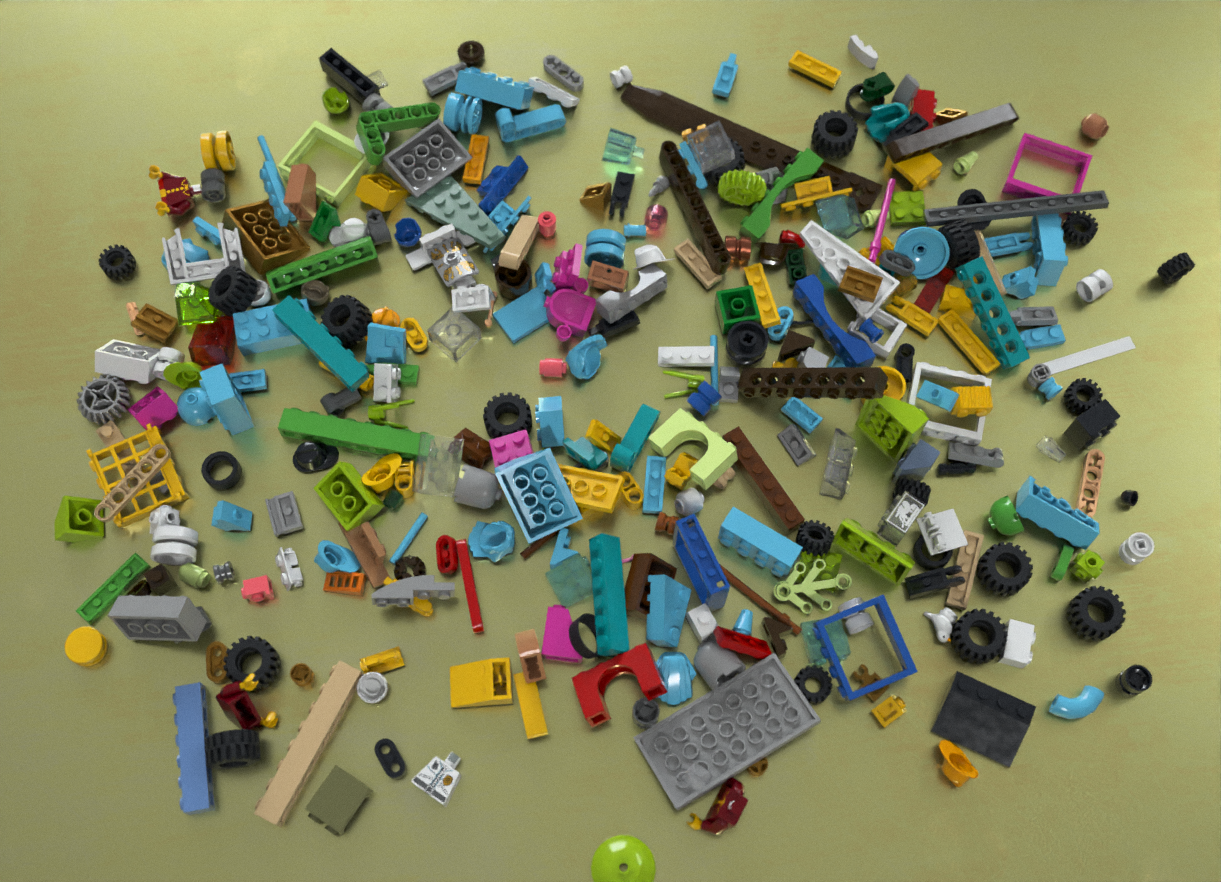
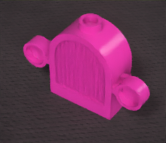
M577 278L573 284V290L561 289L556 291L552 297L547 296L543 307H546L547 319L557 328L555 335L559 341H567L571 334L583 338L587 331L596 301L594 298L584 295L589 286L588 281L584 278Z

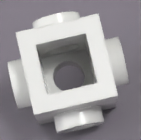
M162 505L153 510L149 516V534H153L154 529L157 527L179 526L180 511L172 509L168 505Z

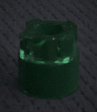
M390 489L385 496L383 504L395 510L403 496L397 491Z

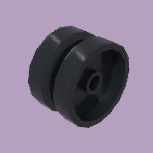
M741 321L729 330L725 351L730 363L742 369L754 368L760 365L765 358L769 342L768 334L764 327L756 322Z

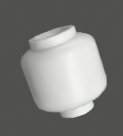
M695 488L686 489L677 494L674 501L675 508L678 513L684 516L695 514L703 509L704 496Z

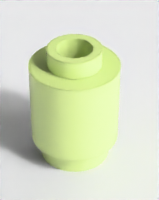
M190 562L182 565L178 572L180 581L195 588H205L210 580V574L207 573V570Z

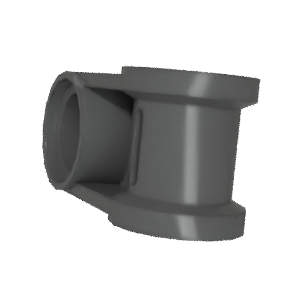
M377 209L369 210L366 214L367 228L374 246L392 241L382 213Z

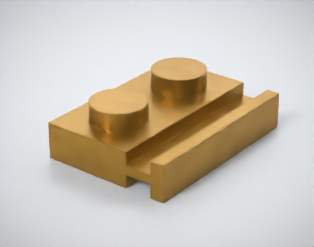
M848 265L838 291L874 303L883 277Z
M147 303L136 315L134 321L132 320L131 322L132 327L163 343L166 342V339L170 337L179 325L178 319Z

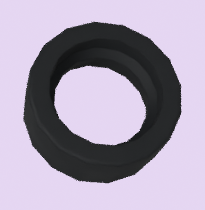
M217 451L205 458L201 473L205 481L212 488L226 490L233 487L239 481L241 467L231 453ZM221 461L230 462L233 470L227 478L214 480L211 477L210 471L216 463Z
M920 535L913 546V555L916 562L927 570H935L946 566L953 556V549L945 551L943 558L939 561H931L921 551L925 540Z

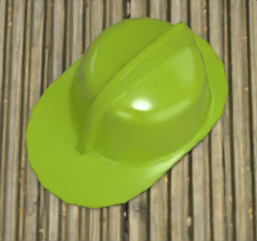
M195 362L172 363L166 366L163 371V376L167 381L183 390L193 387L202 388L199 380L202 379L200 372L203 370Z

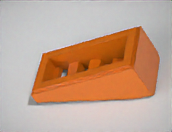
M327 572L323 591L363 596L367 577L365 573ZM332 577H335L334 586H330ZM339 578H343L341 587H338ZM350 579L349 586L345 587L346 580ZM354 580H357L356 588H353Z

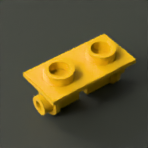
M399 646L360 659V667L364 674L367 672H378L381 674L405 666Z

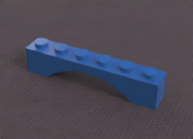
M812 274L796 281L793 289L795 299L799 300L804 311L813 319L815 326L819 327L824 338L830 342L835 353L844 361L845 366L871 367L876 357L875 353L865 341L846 333L832 320L824 303V286L816 275Z

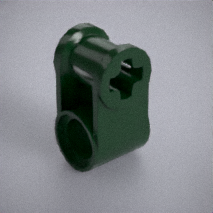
M881 72L864 80L860 97L864 101H872L890 94L894 90L895 85L886 72Z

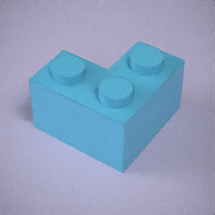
M561 396L539 398V404L535 405L536 423H540V429H537V440L542 442V447L564 446L562 443L565 438Z

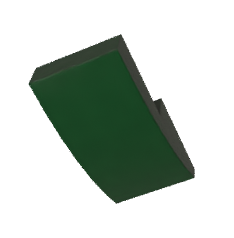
M803 249L788 250L785 258L789 284H795L796 281L807 277Z

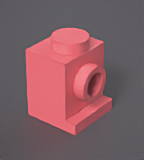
M267 575L243 580L244 587L241 588L243 599H249L253 602L262 601L265 597H268L270 600L274 599L272 581Z

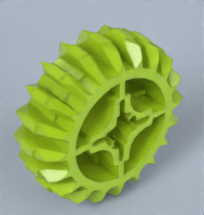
M743 170L723 173L718 184V193L723 200L742 206L755 205L757 202L761 203V200H764L767 189L765 180L760 175Z

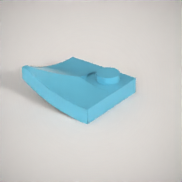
M370 323L368 325L365 363L386 362L405 364L406 329Z

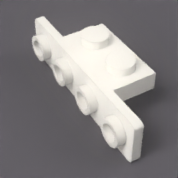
M449 224L419 238L421 248L407 254L406 259L412 270H417L432 263L427 251L440 242L459 238L464 247L476 241L468 235H463L459 231L456 232L454 226Z

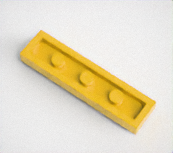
M761 262L744 267L748 284L753 286L762 326L766 329L781 324Z
M953 309L938 318L939 325L984 376L1000 366L1001 363Z

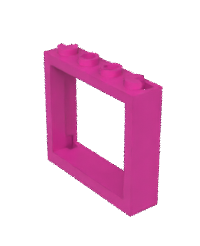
M1024 133L1002 192L1021 199L1061 195L1013 178L1023 149L1079 167L1080 170L1072 194L1080 193L1093 155ZM1065 212L1064 214L1070 215L1072 212Z

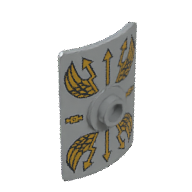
M459 238L440 242L427 251L428 256L447 287L465 277L479 274L477 266Z

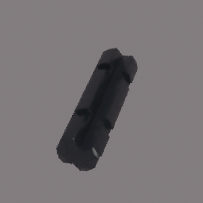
M965 462L949 463V465L940 463L937 466V471L939 475H946V473H974L976 471V464L969 462L967 464Z

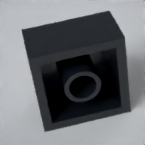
M1104 399L1078 416L1064 434L1078 450L1084 447L1088 449L1096 443L1098 438L1103 439L1109 435L1111 430L1118 425L1116 422L1121 416Z

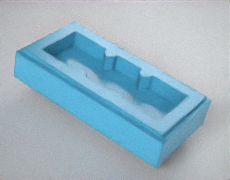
M925 380L916 397L951 412L959 394Z
M791 397L781 408L783 413L810 434L823 420L821 416L795 397Z

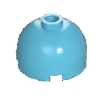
M200 387L188 388L183 391L177 401L180 417L187 424L193 426L205 425L211 417L215 416L212 408L209 407L206 401V392Z

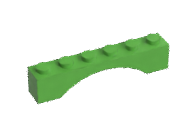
M808 147L804 152L800 151L794 158L796 161L793 165L789 164L783 171L785 175L782 178L779 176L773 183L775 187L771 191L769 189L766 191L764 200L760 204L757 202L751 209L753 213L749 217L746 215L740 222L742 226L739 232L746 237H751L753 243L756 244L767 232L770 226L771 208L777 196L793 184L810 180L824 162L822 158Z

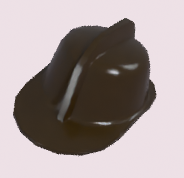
M758 242L755 244L756 247L760 248V262L769 265L782 263L786 258L788 250H794L799 247L798 244Z

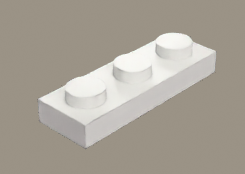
M532 77L528 80L529 86L534 87V91L547 94L546 97L549 99L559 100L561 105L570 108L577 106L579 103V98L538 77Z
M714 346L658 348L659 367L714 366L715 364Z

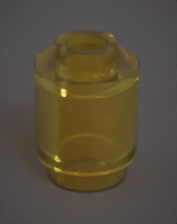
M911 274L910 276L896 278L900 284L892 294L901 297L916 289L918 283L916 276Z

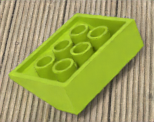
M883 395V398L865 400L855 425L898 463L907 454L910 446L917 442L929 418L923 410L918 409L916 406Z
M846 518L841 522L832 542L898 586L915 563L910 555L896 550L893 544L887 541L884 542L878 538L876 533L870 530L867 531L861 527L859 522L853 519Z

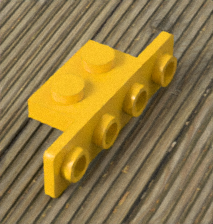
M830 176L796 183L794 188L797 200L783 203L780 207L781 210L785 209L787 212L795 210L796 206L803 205V207L814 205L813 202L817 201L821 203L830 202L831 198L838 197V199L847 198L852 193V188L833 192Z

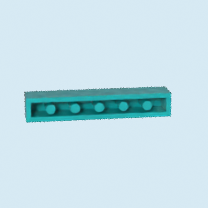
M288 295L272 309L275 318L353 393L369 378L368 367L362 361L359 363L350 349L345 350L341 346L342 342L336 336L332 337L329 334L330 331L323 323L319 324L315 321L316 317L310 311L306 312L303 309V304L297 298L293 299Z
M601 533L589 539L598 655L615 657L630 650L620 537Z

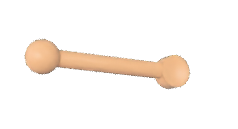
M492 291V292L494 293V295L497 297V295H498L497 292H496V291ZM495 300L491 301V309H489L488 318L485 320L487 327L492 325L491 316Z

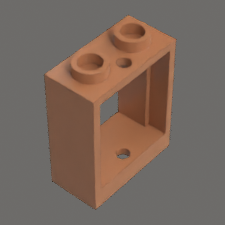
M592 261L587 277L588 284L591 287L604 291L625 292L629 281V271Z

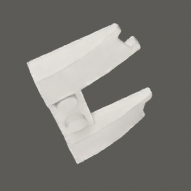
M217 223L224 258L186 263L180 228H176L174 230L176 235L167 241L163 237L162 242L171 286L215 279L223 269L229 266H236L245 271L238 228L235 227L234 231L223 228V223Z

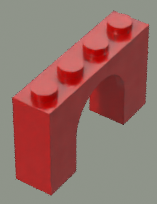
M646 643L637 645L623 654H618L614 658L601 662L595 667L582 671L572 677L584 717L592 728L611 719L605 703L604 693L609 682L619 675L631 674L636 676L641 690L648 701L668 692L653 653Z

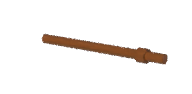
M720 565L726 579L776 618L777 621L792 627V632L796 635L802 631L798 625L790 620L791 617L786 613L782 614Z

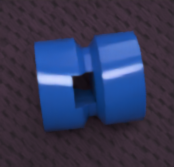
M703 381L698 386V393L693 392L686 401L701 415L705 416L711 410L710 404L717 403L722 396L706 381Z

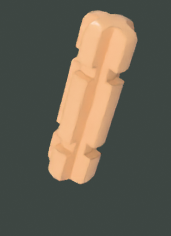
M135 302L127 303L126 308L132 322L139 311ZM133 327L137 336L144 334V332Z

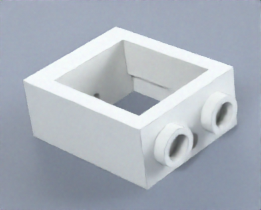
M878 309L870 319L893 331L884 346L877 342L872 344L868 337L857 332L864 321L857 313V320L855 322L851 321L847 328L848 334L865 341L875 355L886 360L904 333L907 324Z

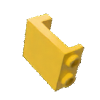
M929 152L897 164H893L888 155L884 166L888 170H891L893 167L896 168L914 185L912 191H918L919 189H924L930 180L938 178L941 174L940 170L943 163Z

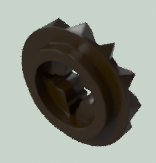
M466 41L459 46L457 53L460 61L472 65L474 62L479 63L480 59L484 58L485 51L479 42ZM470 49L473 51L472 56L469 55Z
M412 555L401 557L396 562L395 569L393 570L397 580L412 577L409 573H404L407 571L406 565L411 568L415 567L413 569V577L426 574L424 562L418 556Z

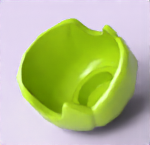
M336 87L327 88L322 93V102L327 111L340 114L349 107L350 101L345 91L341 93Z

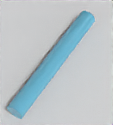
M421 512L390 558L389 562L396 565V562L399 561L428 516Z

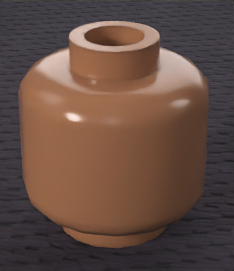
M1096 113L1084 117L1081 122L1082 133L1094 140L1104 137L1109 129L1107 119Z

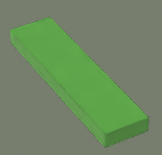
M135 552L76 612L87 623L92 625L116 601L117 597L122 596L151 566Z

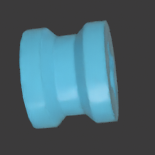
M1053 377L1046 380L1038 388L1040 392L1046 395L1047 400L1054 398L1063 389L1061 385L1055 383Z

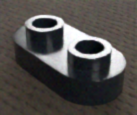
M390 739L379 740L375 745L374 751L385 773L392 779L403 777L407 767L396 745ZM385 747L390 748V751L387 754H383V749ZM395 765H399L400 767L399 771L393 772V767Z

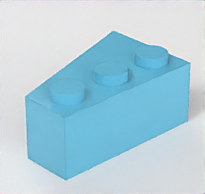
M648 575V582H651L650 594L647 595V601H650V614H647L646 640L659 647H677L692 590L667 575Z

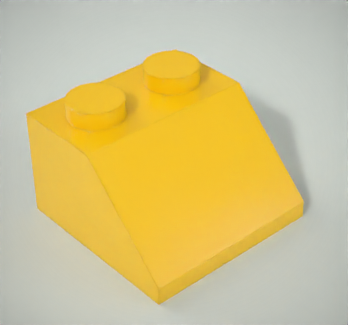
M379 172L362 175L354 195L359 197L363 203L370 204L374 209L383 213L393 210L408 191L395 180Z

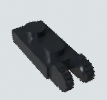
M617 172L610 200L609 215L614 214L615 206H621L619 214L620 217H624L626 208H628L635 174Z
M960 565L947 568L942 567L905 578L910 598L913 599L963 584L965 579L962 576L948 580L946 575L951 576L961 571Z

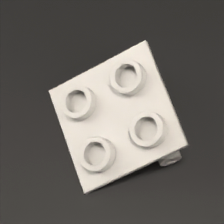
M954 509L935 514L927 512L924 514V517L916 519L930 555L968 545Z

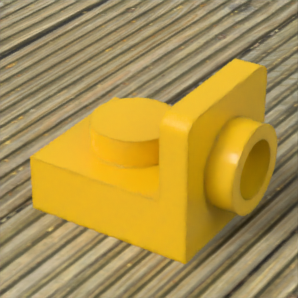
M895 695L890 696L871 710L884 728L907 712L905 702L900 696L896 697Z

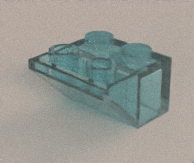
M842 194L816 201L817 212L822 221V228L832 235L849 239L864 229L854 198Z

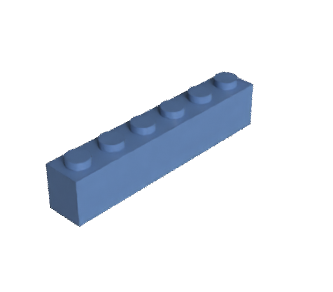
M200 682L176 686L175 693L173 694V703L177 709V714H174V722L178 726V734L175 736L177 747H179L177 765L181 770V776L178 777L179 788L182 789L180 808L183 810V813L188 815L215 811L212 768L206 767L204 739L209 736L206 686Z

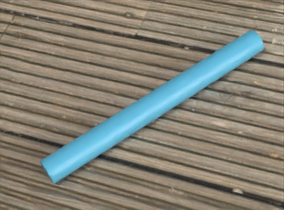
M711 335L710 346L715 347V364L711 366V386L719 393L717 335ZM718 401L717 403L711 404V405L717 406V405H719V401Z

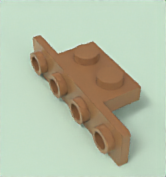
M339 522L340 529L372 587L377 588L384 585L383 581L386 577H391L383 565L386 549L383 544L379 543L375 529L371 528L369 523L366 522L350 531H346Z

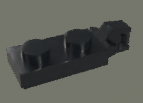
M915 112L889 132L887 140L882 143L883 150L887 153L885 146L890 142L921 132L928 127V121Z
M631 310L612 324L603 318L599 320L595 327L588 329L589 337L594 335H602L603 338L610 337L640 324V319L634 310Z

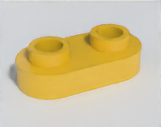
M414 318L404 319L400 324V328L406 329V341L415 352L424 351L428 346V340L419 323Z

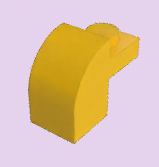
M686 452L679 454L673 467L668 469L664 475L666 481L683 490L691 479L689 469L699 460Z

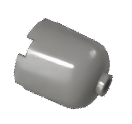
M465 464L462 471L465 473L463 478H458L454 496L457 497L454 499V502L487 509L494 505L496 500H500L503 489H500V483L495 474Z
M717 640L704 641L697 647L698 651L694 657V666L714 693L718 686L746 669L744 663L731 649L720 647L717 644Z

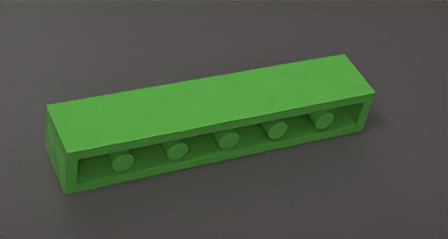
M369 235L266 271V277L274 294L374 259L378 255Z

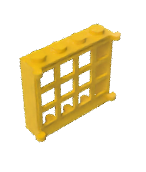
M149 423L146 425L148 430L95 453H92L91 449L86 450L91 459L89 465L98 476L96 482L99 488L105 492L103 498L121 481L118 480L108 484L104 472L117 467L123 479L126 475L122 464L134 459L138 463L140 461L139 457L147 454L157 444H163L167 447L160 436L162 432L157 426L152 427ZM148 440L151 447L137 453L134 446ZM130 448L133 455L119 461L117 453ZM159 449L156 452V458L159 459L166 455L165 449ZM113 456L115 463L101 468L99 461ZM171 458L160 469L165 480L151 485L148 481L146 484L147 488L140 490L132 498L131 501L136 512L123 518L119 512L113 519V522L119 528H124L149 517L153 510L162 505L174 506L190 498L181 485L182 480L177 475L174 468L175 464ZM152 466L146 469L142 467L143 473H148L152 470ZM167 484L171 497L158 502L153 490ZM149 492L154 504L140 510L136 497ZM124 498L115 501V503L122 502Z

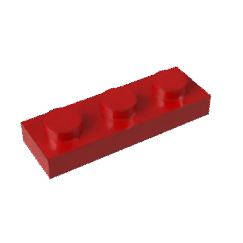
M717 626L713 631L717 644L722 648L732 649L741 654L745 653L757 659H765L772 654L767 642L720 626Z

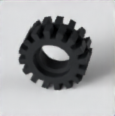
M1080 211L1068 215L1062 225L1063 237L1067 236L1065 239L1067 242L1071 240L1070 244L1073 245L1075 242L1076 246H1080V244L1084 246L1086 243H1090L1098 230V222H1095V217L1090 218L1092 216L1090 213L1087 216L1085 211L1080 214ZM1073 225L1083 226L1086 232L1077 231Z
M116 244L114 248L108 246V251L104 249V254L101 253L99 255L101 258L98 261L106 276L117 280L119 277L122 280L124 275L127 278L129 277V272L131 274L134 272L132 268H136V260L127 247L125 248L123 245L119 247ZM118 258L124 259L120 265L111 266L114 260Z
M1183 252L1163 263L1158 268L1157 273L1165 284H1170L1187 275L1195 267V263L1187 253Z
M1080 378L1073 381L1064 393V397H1066L1064 402H1068L1067 408L1072 407L1071 411L1074 413L1077 410V414L1080 415L1082 412L1084 413L1100 403L1103 393H1099L1102 389L1100 387L1096 388L1098 385L1096 382L1092 384L1091 379L1086 382V378H1082L1081 381ZM1083 391L1088 394L1090 400L1088 402L1081 401L1076 393Z
M900 478L896 481L892 496L900 504L903 501H907L910 506L915 504L922 508V504H924V507L928 504L931 488L924 482L920 483V480Z
M810 520L809 523L804 521V524L802 523L799 527L796 543L803 547L802 552L807 551V555H810V553H813V556L816 557L817 554L819 556L826 555L830 551L834 540V532L830 531L831 527H825L826 523L824 522L819 524L820 521L816 520V523L813 520Z
M810 665L799 671L794 679L809 704L812 703V705L820 704L826 700L831 693L833 685L831 683L832 678L828 676L829 673L827 670L824 672L821 666L820 668H817V665L812 667ZM808 678H816L820 682L821 687L818 692L813 693L806 689L805 681Z

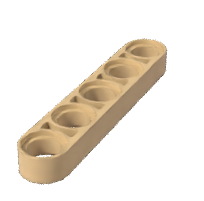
M157 444L152 447L97 505L94 511L95 517L102 522L113 520L170 459V450L163 444ZM165 449L166 455L161 459L156 458L157 450ZM146 463L152 465V470L149 473L142 472V467ZM131 478L138 479V485L135 488L128 487V481ZM117 493L124 494V499L120 503H115L114 496ZM103 508L110 509V514L106 518L100 517V511Z

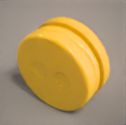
M88 626L75 629L70 633L65 642L67 657L83 667L99 663L105 657L108 649L105 636L95 628Z

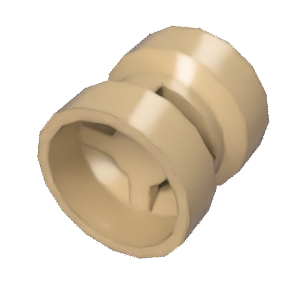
M730 467L713 484L720 489H724L727 481L736 475L735 471Z

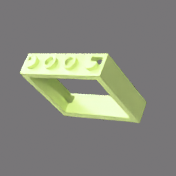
M315 120L278 164V168L282 178L288 181L292 165L298 164L318 138L361 160L335 193L316 183V197L319 196L328 204H334L339 207L372 164L368 162L366 155L356 148L353 140Z

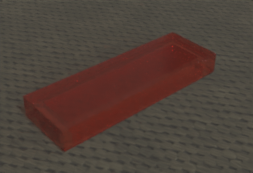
M944 267L938 274L930 277L914 305L930 314L954 272Z

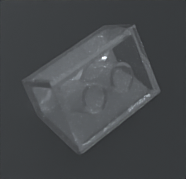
M839 428L835 429L830 441L819 495L842 500L844 495L849 493L851 483L847 481L848 476L852 477L854 465H851V461L856 458L858 448L854 447L856 440Z

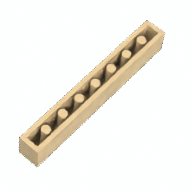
M339 661L337 665L332 667L327 684L324 683L320 688L318 700L312 703L309 708L310 714L306 721H302L298 728V736L290 742L287 749L289 752L285 759L280 760L275 777L271 778L267 783L265 795L257 801L255 815L282 827L357 690L358 680L364 675L360 670L342 661Z

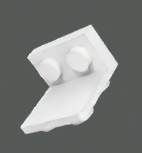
M478 284L470 288L460 286L457 289H452V309L454 313L491 309V301L496 300V296L490 287L485 284Z
M374 363V401L394 403L397 402V398H400L401 389L398 387V379H401V368H398V364Z

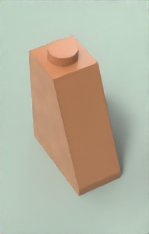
M304 163L292 165L283 202L299 221H313L316 216V173L308 164Z
M535 629L515 633L526 684L546 679Z

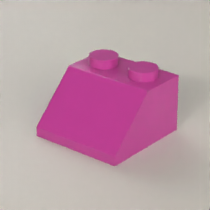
M159 386L155 387L127 409L145 430H148L146 425L149 423L152 427L157 426L160 429L162 423L166 420H172L178 414L177 405Z

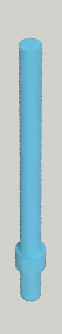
M260 135L257 139L266 161H271L285 197L286 190L265 137ZM290 211L291 215H290L289 220H290V221H295L297 218H296L295 215Z

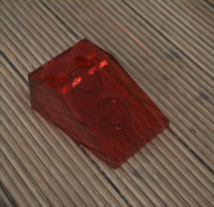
M200 316L188 347L192 362L202 367L215 366L221 363L224 366L231 365L236 340L232 316Z

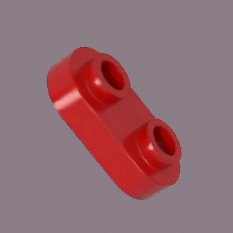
M448 535L440 536L436 542L437 567L441 573L453 574L458 567L456 540Z

